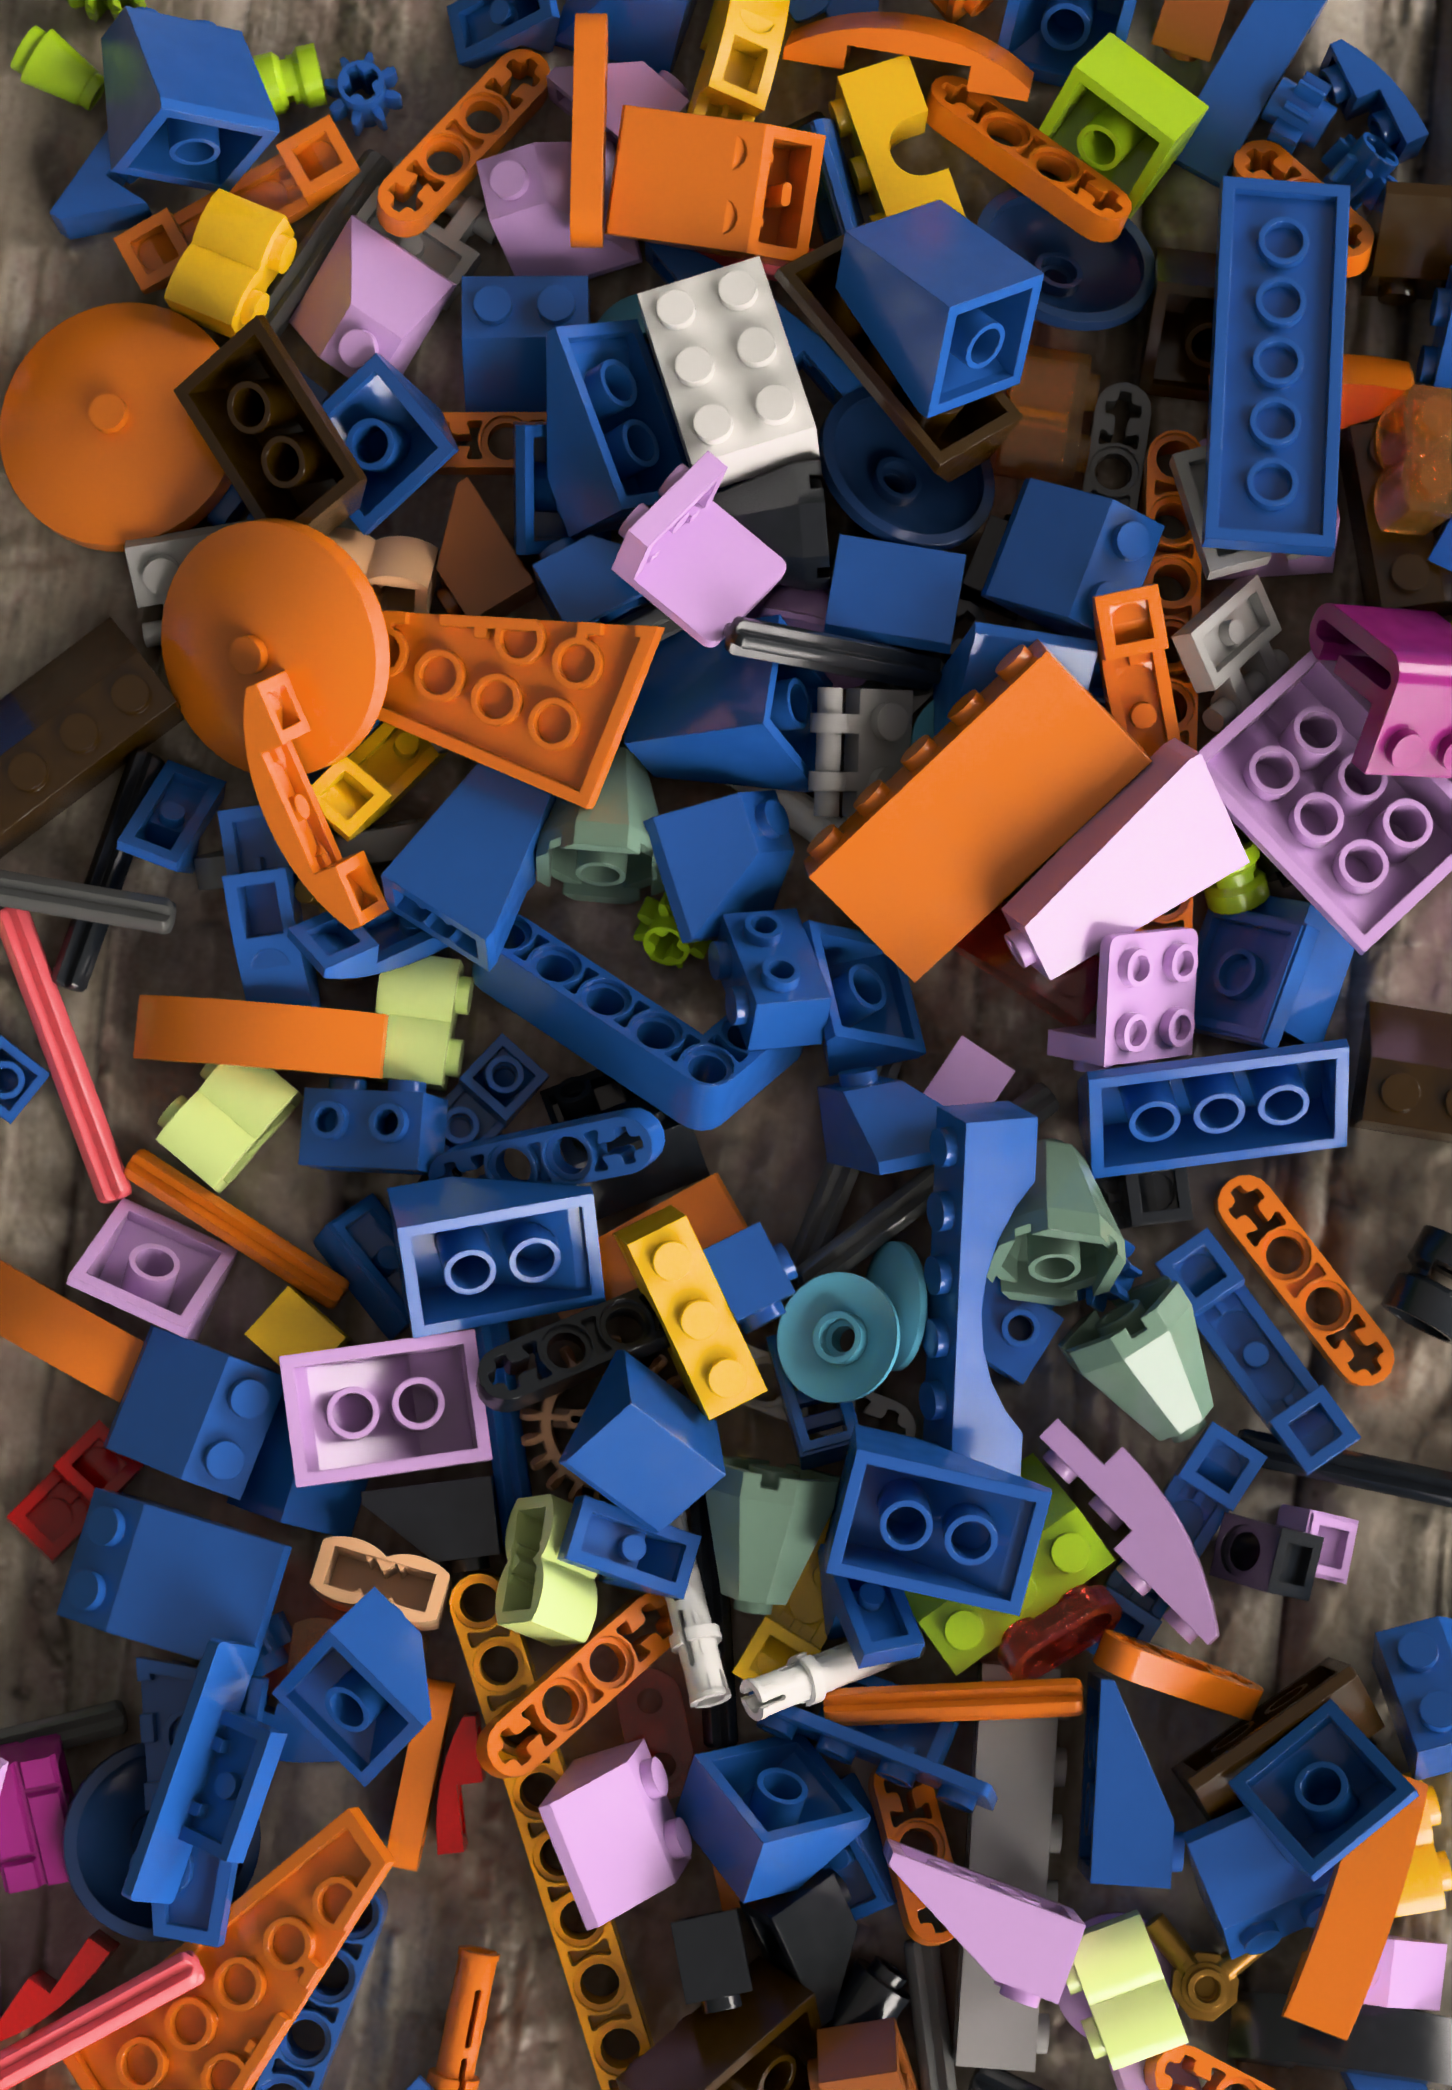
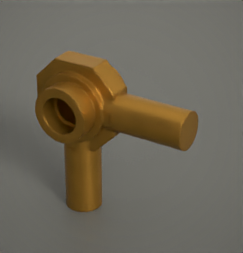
M1163 1912L1156 1914L1145 1923L1149 1938L1173 1967L1171 1971L1170 1993L1190 2019L1213 2022L1237 2002L1239 1985L1237 1976L1266 1953L1257 1955L1246 1953L1232 1960L1227 1950L1221 1955L1216 1952L1193 1951Z

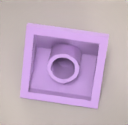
M124 1198L121 1199L68 1275L66 1284L183 1338L198 1341L233 1266L238 1250Z

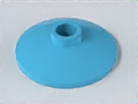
M890 1241L883 1244L876 1251L869 1264L865 1278L877 1284L887 1294L896 1310L900 1325V1346L891 1371H901L909 1366L915 1358L924 1336L928 1305L927 1286L922 1264L914 1249L905 1242Z
M827 1273L805 1283L789 1299L785 1306L786 1313L781 1315L778 1325L777 1350L782 1368L796 1388L805 1395L819 1401L848 1403L865 1397L882 1384L892 1370L898 1355L900 1325L893 1303L877 1284L853 1273ZM852 1329L855 1333L853 1346L849 1351L844 1352L840 1346V1338L846 1330Z

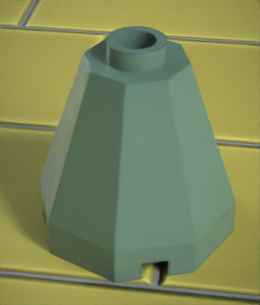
M620 742L593 809H585L557 797L538 839L536 852L537 881L550 887L551 876L563 882L562 894L573 900L627 905L640 900V890L644 887L651 885V896L664 892V885L654 857L650 837L643 822L659 815L649 775L644 765L629 751L624 743Z
M1047 1138L1037 1141L1035 1182L1014 1209L1002 1232L989 1267L987 1278L993 1283L997 1276L1000 1279L1001 1292L1010 1300L1064 1306L1077 1302V1290L1092 1286L1093 1296L1110 1291L1126 1264L1125 1240L1082 1154L1072 1144L1064 1143L1058 1139Z
M1164 1275L1130 1288L1128 1291L1130 1300L1128 1302L1120 1298L1110 1300L1116 1308L1109 1311L1101 1319L1097 1310H1093L1081 1318L1058 1343V1346L1072 1368L1159 1441L1171 1438L1174 1443H1180L1192 1438L1205 1428L1207 1422L1204 1418L1214 1405L1192 1304L1180 1284L1175 1280L1172 1282L1168 1276Z
M723 1456L726 1475L705 1493L721 1594L734 1598L733 1608L738 1611L758 1615H771L773 1605L787 1604L835 1507L840 1476L816 1469L801 1470L800 1465L786 1463V1468L769 1465V1460Z

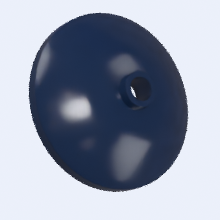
M1011 188L994 197L985 206L976 225L1044 273L1034 321L1069 331L1110 329L1122 325L1137 316L1147 304L1154 289L1155 258L1144 235L1129 218L1116 240L1105 243L1091 241L1075 232L1016 188Z
M865 387L855 389L842 397L825 418L818 438L824 480L841 508L853 521L870 534L886 542L943 551L966 542L986 521L995 497V479L990 459L948 483L934 473Z
M139 1742L124 1747L101 1761L86 1776L76 1790L69 1804L62 1830L63 1864L74 1894L83 1907L100 1923L121 1935L137 1940L150 1942L173 1941L174 1939L153 1936L151 1903L134 1902L122 1896V1889L129 1872L130 1860L136 1851L149 1814V1810L145 1811L144 1783L147 1782L145 1743ZM259 1819L244 1863H238L231 1904L244 1894L258 1862L261 1840Z

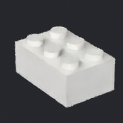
M760 256L637 294L644 328L689 468L709 451L728 467L719 485V488L750 479L795 460L820 457L815 421Z

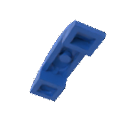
M1328 0L1253 1L1198 96L1209 108L1185 148L1174 161V164L1218 188L1220 187L1223 176H1227L1233 166L1236 151L1240 150L1242 145L1247 142L1255 123Z
M534 874L528 890L535 884L536 874ZM390 909L353 930H349L326 911L289 927L287 935L290 941L323 978L352 979L388 972L417 962L449 947Z
M1208 1227L1155 1263V1267L1161 1277L1166 1275L1172 1282L1175 1280L1180 1284L1192 1304L1199 1335L1262 1422L1307 1476L1361 1439V1436L1323 1384L1319 1386L1245 1286L1244 1276Z
M1213 1421L1203 1431L1162 1490V1493L1172 1505L1187 1531L1199 1558L1220 1527L1224 1512L1234 1511L1268 1458ZM1121 1556L1072 1638L1073 1642L1095 1655L1106 1629L1150 1643L1162 1624L1160 1619L1169 1607L1153 1589L1143 1597L1116 1570L1124 1561Z

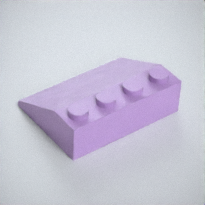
M1310 650L1199 752L1203 757L1230 819L1360 955H1363L1452 871V783L1448 778L1364 774L1354 766L1351 760L1372 703L1334 673L1335 661L1318 660L1312 650Z

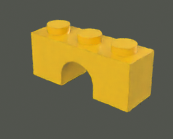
M906 55L898 56L837 76L835 100L828 102L831 119L836 123L840 138L848 136L855 157L848 159V164L855 189L859 195L868 193L875 214L868 216L869 223L939 199L966 217L949 168L928 175H914L902 170L891 156L890 152L898 143L923 134L926 129L928 108L910 57Z
M669 1205L613 1233L639 1291L648 1299L666 1333L671 1346L667 1350L691 1401L697 1405L700 1412L707 1419L711 1420L768 1391L687 1216L672 1205Z

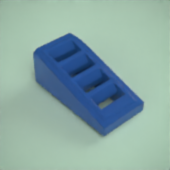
M777 1334L766 1337L768 1351L801 1470H808L845 1460L854 1424L859 1425L853 1402L836 1403V1409L803 1417L802 1408L824 1402L813 1399L800 1390L795 1391L793 1383L785 1374L780 1363L777 1350ZM839 1426L843 1428V1432L809 1440V1434Z

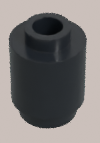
M875 1956L871 1963L858 1958L843 1979L832 2020L822 2028L892 2017L896 2019L911 1999L909 1994L902 1988L908 1979L899 1969L880 1956Z

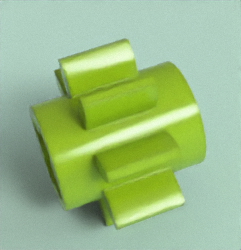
M666 891L660 902L649 896L644 899L637 914L640 923L633 937L634 940L643 942V947L650 960L663 965H676L677 968H683L689 953L696 958L703 959L712 940L682 944Z

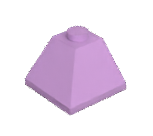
M572 141L533 142L476 161L489 221L515 276L588 275V279L643 262L638 240L604 234L603 248H571L570 188ZM606 141L604 231L617 148L613 141Z
M351 215L291 316L289 323L320 359L348 378L360 369L375 353L382 355L403 375L457 285L358 216Z

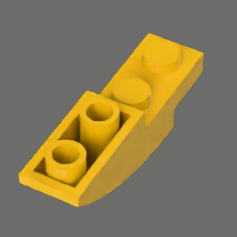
M714 0L700 45V49L704 50L705 54L687 113L754 122L755 117L765 111L782 47L790 0Z

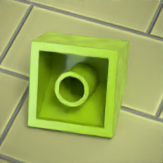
M1109 32L1073 67L1039 130L1120 187L1132 202V210L1128 217L1131 219L1181 154L1209 106L1113 33Z

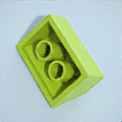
M1034 1453L1021 1460V1477L1051 1488L1052 1497L1020 1616L904 1590L917 1624L955 1676L966 1670L1115 1561L1079 1508Z

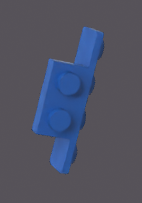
M211 1638L207 1643L204 1655L197 1666L196 1678L183 1716L175 1730L174 1742L159 1785L153 1794L151 1808L138 1846L130 1860L129 1872L122 1889V1896L131 1901L161 1904L173 1903L193 1846L225 1862L244 1863L288 1735L240 1713L260 1654L259 1648L253 1645L219 1638Z
M871 1675L840 1688L892 1686L898 1684ZM754 1691L749 1692L748 1696L754 1694ZM822 1705L818 1715L791 1706L769 1715L763 1720L757 1721L756 1724L763 1731L787 1741H792L795 1733L818 1742L815 1748L818 1752L838 1762L851 1765L854 1758L857 1757L878 1766L875 1772L878 1776L898 1786L912 1789L914 1782L918 1781L938 1789L936 1795L938 1800L967 1813H973L976 1805L993 1811L998 1800L992 1785L943 1765L961 1721L843 1726L825 1719Z

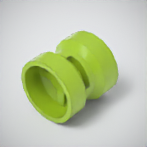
M314 43L296 46L291 54L285 55V59L281 60L273 52L253 56L276 116L286 114L291 102H296V105L304 104L308 108L328 105Z
M1235 828V831L1250 863L1204 889L1207 906L1214 913L1228 915L1243 913L1258 907L1270 896L1266 873L1257 868L1256 864L1260 857V849L1240 828Z

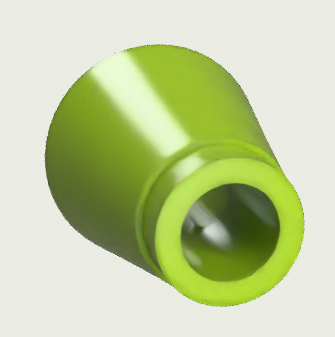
M37 25L33 26L21 41L11 61L10 68L21 74L20 81L77 106L80 105L88 111L94 108L105 91L104 76L99 74V71L53 28L46 32Z

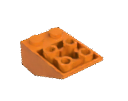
M623 105L604 234L742 260L760 256L763 264L782 267L808 253L826 135L765 123Z

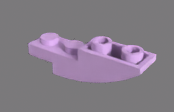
M1057 1418L1039 1436L1050 1447L1042 1458L1068 1484L1078 1476L1096 1494L1088 1504L1114 1531L1123 1523L1132 1530L1114 1548L1124 1560L1116 1570L1143 1597L1153 1589L1171 1607L1162 1617L1189 1644L1199 1636L1207 1645H1211L1220 1636L1214 1601L1203 1566L1193 1543L1170 1502L1151 1476L1124 1447H1121L1104 1464Z

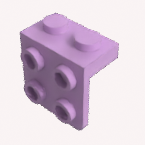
M707 451L690 469L682 463L672 471L658 491L661 498L651 508L641 503L629 514L618 531V534L624 540L611 570L701 645L711 648L717 646L725 638L723 630L727 623H732L734 618L738 616L745 617L782 579L786 571V563L783 558L713 501L728 467Z
M1173 927L1106 935L1100 944L1096 1024L1048 1029L1047 1055L1073 1060V1070L1079 1072L1111 1069L1113 1065L1135 1066L1156 1063L1157 1059L1192 1055L1195 1029L1196 973L1198 967L1197 932L1192 928Z

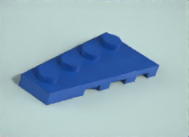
M141 1656L136 1657L137 1681H141L143 1714L139 1715L141 1743H145L147 1782L144 1783L145 1811H150L153 1794L159 1785L174 1742L175 1730L181 1721L196 1678L197 1665ZM252 1675L240 1713L262 1722L270 1678ZM193 1846L173 1903H151L153 1936L212 1947L224 1945L238 1863L225 1862Z

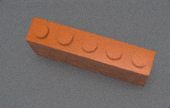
M1039 639L1034 641L1028 648L1021 644L1011 650L995 669V672L999 675L981 693L974 689L959 699L947 715L951 721L933 738L927 734L915 741L901 757L900 762L904 766L886 783L879 779L870 784L855 800L853 807L856 811L839 828L834 824L825 827L814 837L806 849L809 856L803 862L808 877L914 983L1152 762L1133 737Z

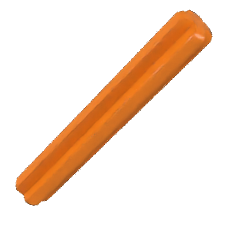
M139 1149L127 1163L124 1175L128 1180L326 1308H335L347 1292L349 1282L346 1278L148 1150Z
M1076 1677L837 1688L826 1693L823 1700L824 1718L843 1726L1075 1717L1082 1715L1085 1707L1084 1687L1081 1680Z

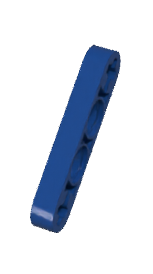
M626 1108L458 1144L436 1157L430 1166L428 1177L429 1180L453 1177L452 1169L455 1167L461 1172L478 1169L484 1165L485 1174L477 1177L479 1179L579 1185L633 1174L644 1169L663 1152L665 1134L660 1121L651 1112L642 1108ZM626 1131L630 1136H640L643 1146L637 1150L633 1145L615 1147L607 1152L606 1142L613 1141ZM563 1137L576 1138L584 1145L588 1155L585 1168H575L564 1160L560 1149ZM507 1148L517 1149L527 1156L531 1167L528 1180H520L508 1172L504 1163V1155Z

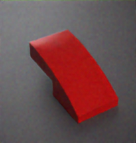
M100 1420L53 1465V1470L6 1516L7 1521L52 1564L80 1538L95 1487L122 1493L145 1467L143 1463L103 1447L110 1429Z
M480 1711L469 1712L462 1717L445 1758L437 1800L436 1838L438 1855L464 1852L468 1846L462 1785L481 1783L487 1777L486 1771L481 1767L476 1753V1743L482 1731Z
M98 1929L88 1937L59 1981L42 1969L31 1975L0 2018V2042L39 2023L61 2007L96 1975L113 1955L120 1943L101 1929Z

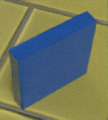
M1208 908L1198 935L1194 1032L1264 1049L1278 1047L1320 930L1308 923L1249 911L1228 915L1214 913Z

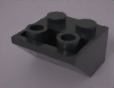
M599 1069L581 1076L570 1077L558 1085L540 1091L551 1124L626 1108H642L651 1112L660 1121L664 1129L665 1145L663 1152L644 1169L633 1174L577 1185L591 1186L594 1194L596 1220L710 1176L693 1129L679 1124ZM627 1131L613 1141L606 1142L607 1152L615 1147L633 1145L636 1150L643 1146L640 1136H630ZM563 1137L560 1147L565 1161L575 1168H585L588 1155L584 1145L576 1138Z

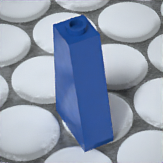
M477 763L381 874L385 900L389 909L490 972L498 962L537 870L536 852L538 839L557 796Z

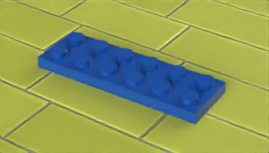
M1223 176L1219 187L1201 547L1331 557L1335 550L1351 185Z

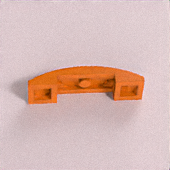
M872 11L849 13L814 21L792 30L783 50L782 59L842 70H844L850 56L852 46L970 66L966 91L1028 102L1034 78V72L1019 58L983 35L940 19L900 12Z
M329 114L276 144L275 146L279 154L246 172L230 190V193L286 215L290 225H292L332 197L359 174L361 170ZM214 191L174 214L166 207L113 238L137 284L145 295L167 288L180 257L192 242L198 221L210 198L215 193Z
M1156 583L1092 596L1095 635L1098 642V659L1106 710L1144 749L1149 757L1171 739L1176 738L1181 741L1165 649L1169 648L1159 587Z
M287 671L277 673L245 688L243 731L246 756L256 796L269 829L287 862L314 898L349 930L359 928L389 910V907L364 850L344 858L342 857L292 740L312 731Z
M139 995L133 1058L383 1079L389 1015L254 1001Z
M0 1259V1336L120 1403L145 1341Z
M1405 1775L1403 1776L1416 1789L1419 1796L1335 1864L1308 1949L1301 1953L1281 2015L1344 2041L1348 2040L1385 1947L1405 1885L1422 1821L1429 1784Z

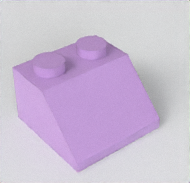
M644 1738L574 1759L538 1807L586 1930L604 1925L675 1884L691 1859L692 1840L689 1829L682 1818H676L667 1797L668 1778L662 1762L657 1757L651 1756Z

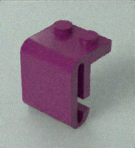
M1335 603L1321 605L1313 616L1309 631L1310 647L1314 656L1318 660L1337 661L1334 673L1372 703L1351 763L1364 774L1452 778V624L1436 612L1429 610Z

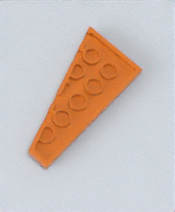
M382 611L389 638L390 673L386 696L377 718L378 720L585 809H593L663 635L664 627Z
M359 1806L345 1810L231 1904L224 1945L212 1947L185 1942L163 1960L165 1961L180 1952L193 1951L197 1955L205 1973V1979L202 1984L63 2059L64 2064L81 2090H251L396 1861Z

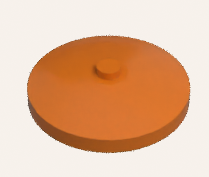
M135 302L113 303L94 307L64 320L51 329L32 347L18 366L8 386L1 410V457L6 475L20 501L38 520L62 538L83 547L106 552H125L126 540L150 538L167 533L190 530L197 525L220 502L229 489L231 481L173 390L220 349L218 344L201 327L185 316L157 305Z
M279 518L257 519L229 525L207 536L189 552L174 575L163 608L161 624L162 657L171 692L181 706L180 711L194 733L208 748L229 764L250 773L243 731L245 688L285 670L312 731L292 740L306 774L332 766L351 754L362 743L375 724L386 696L390 673L389 638L382 609L372 586L357 563L342 547L322 532L299 522Z

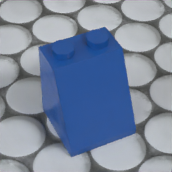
M125 6L102 36L101 45L111 172L214 192L218 188L230 192L280 133L278 118L242 31L216 26V24L207 20H188L161 14L148 7L133 8Z
M939 199L845 231L835 288L917 411L928 419L1020 384L1044 273Z
M780 614L754 618L757 620L788 625ZM684 630L659 642L624 731V744L653 777L813 792L808 790L809 771H815L816 732H810V713H817L818 687L833 686V683L824 672L729 654L724 648L726 638L715 647H705Z

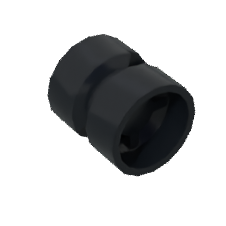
M1425 1225L1407 1256L1413 1266L1411 1271L1397 1274L1381 1305L1391 1314L1414 1328L1438 1340L1452 1344V1290L1430 1279L1434 1270L1452 1279V1234L1437 1227Z

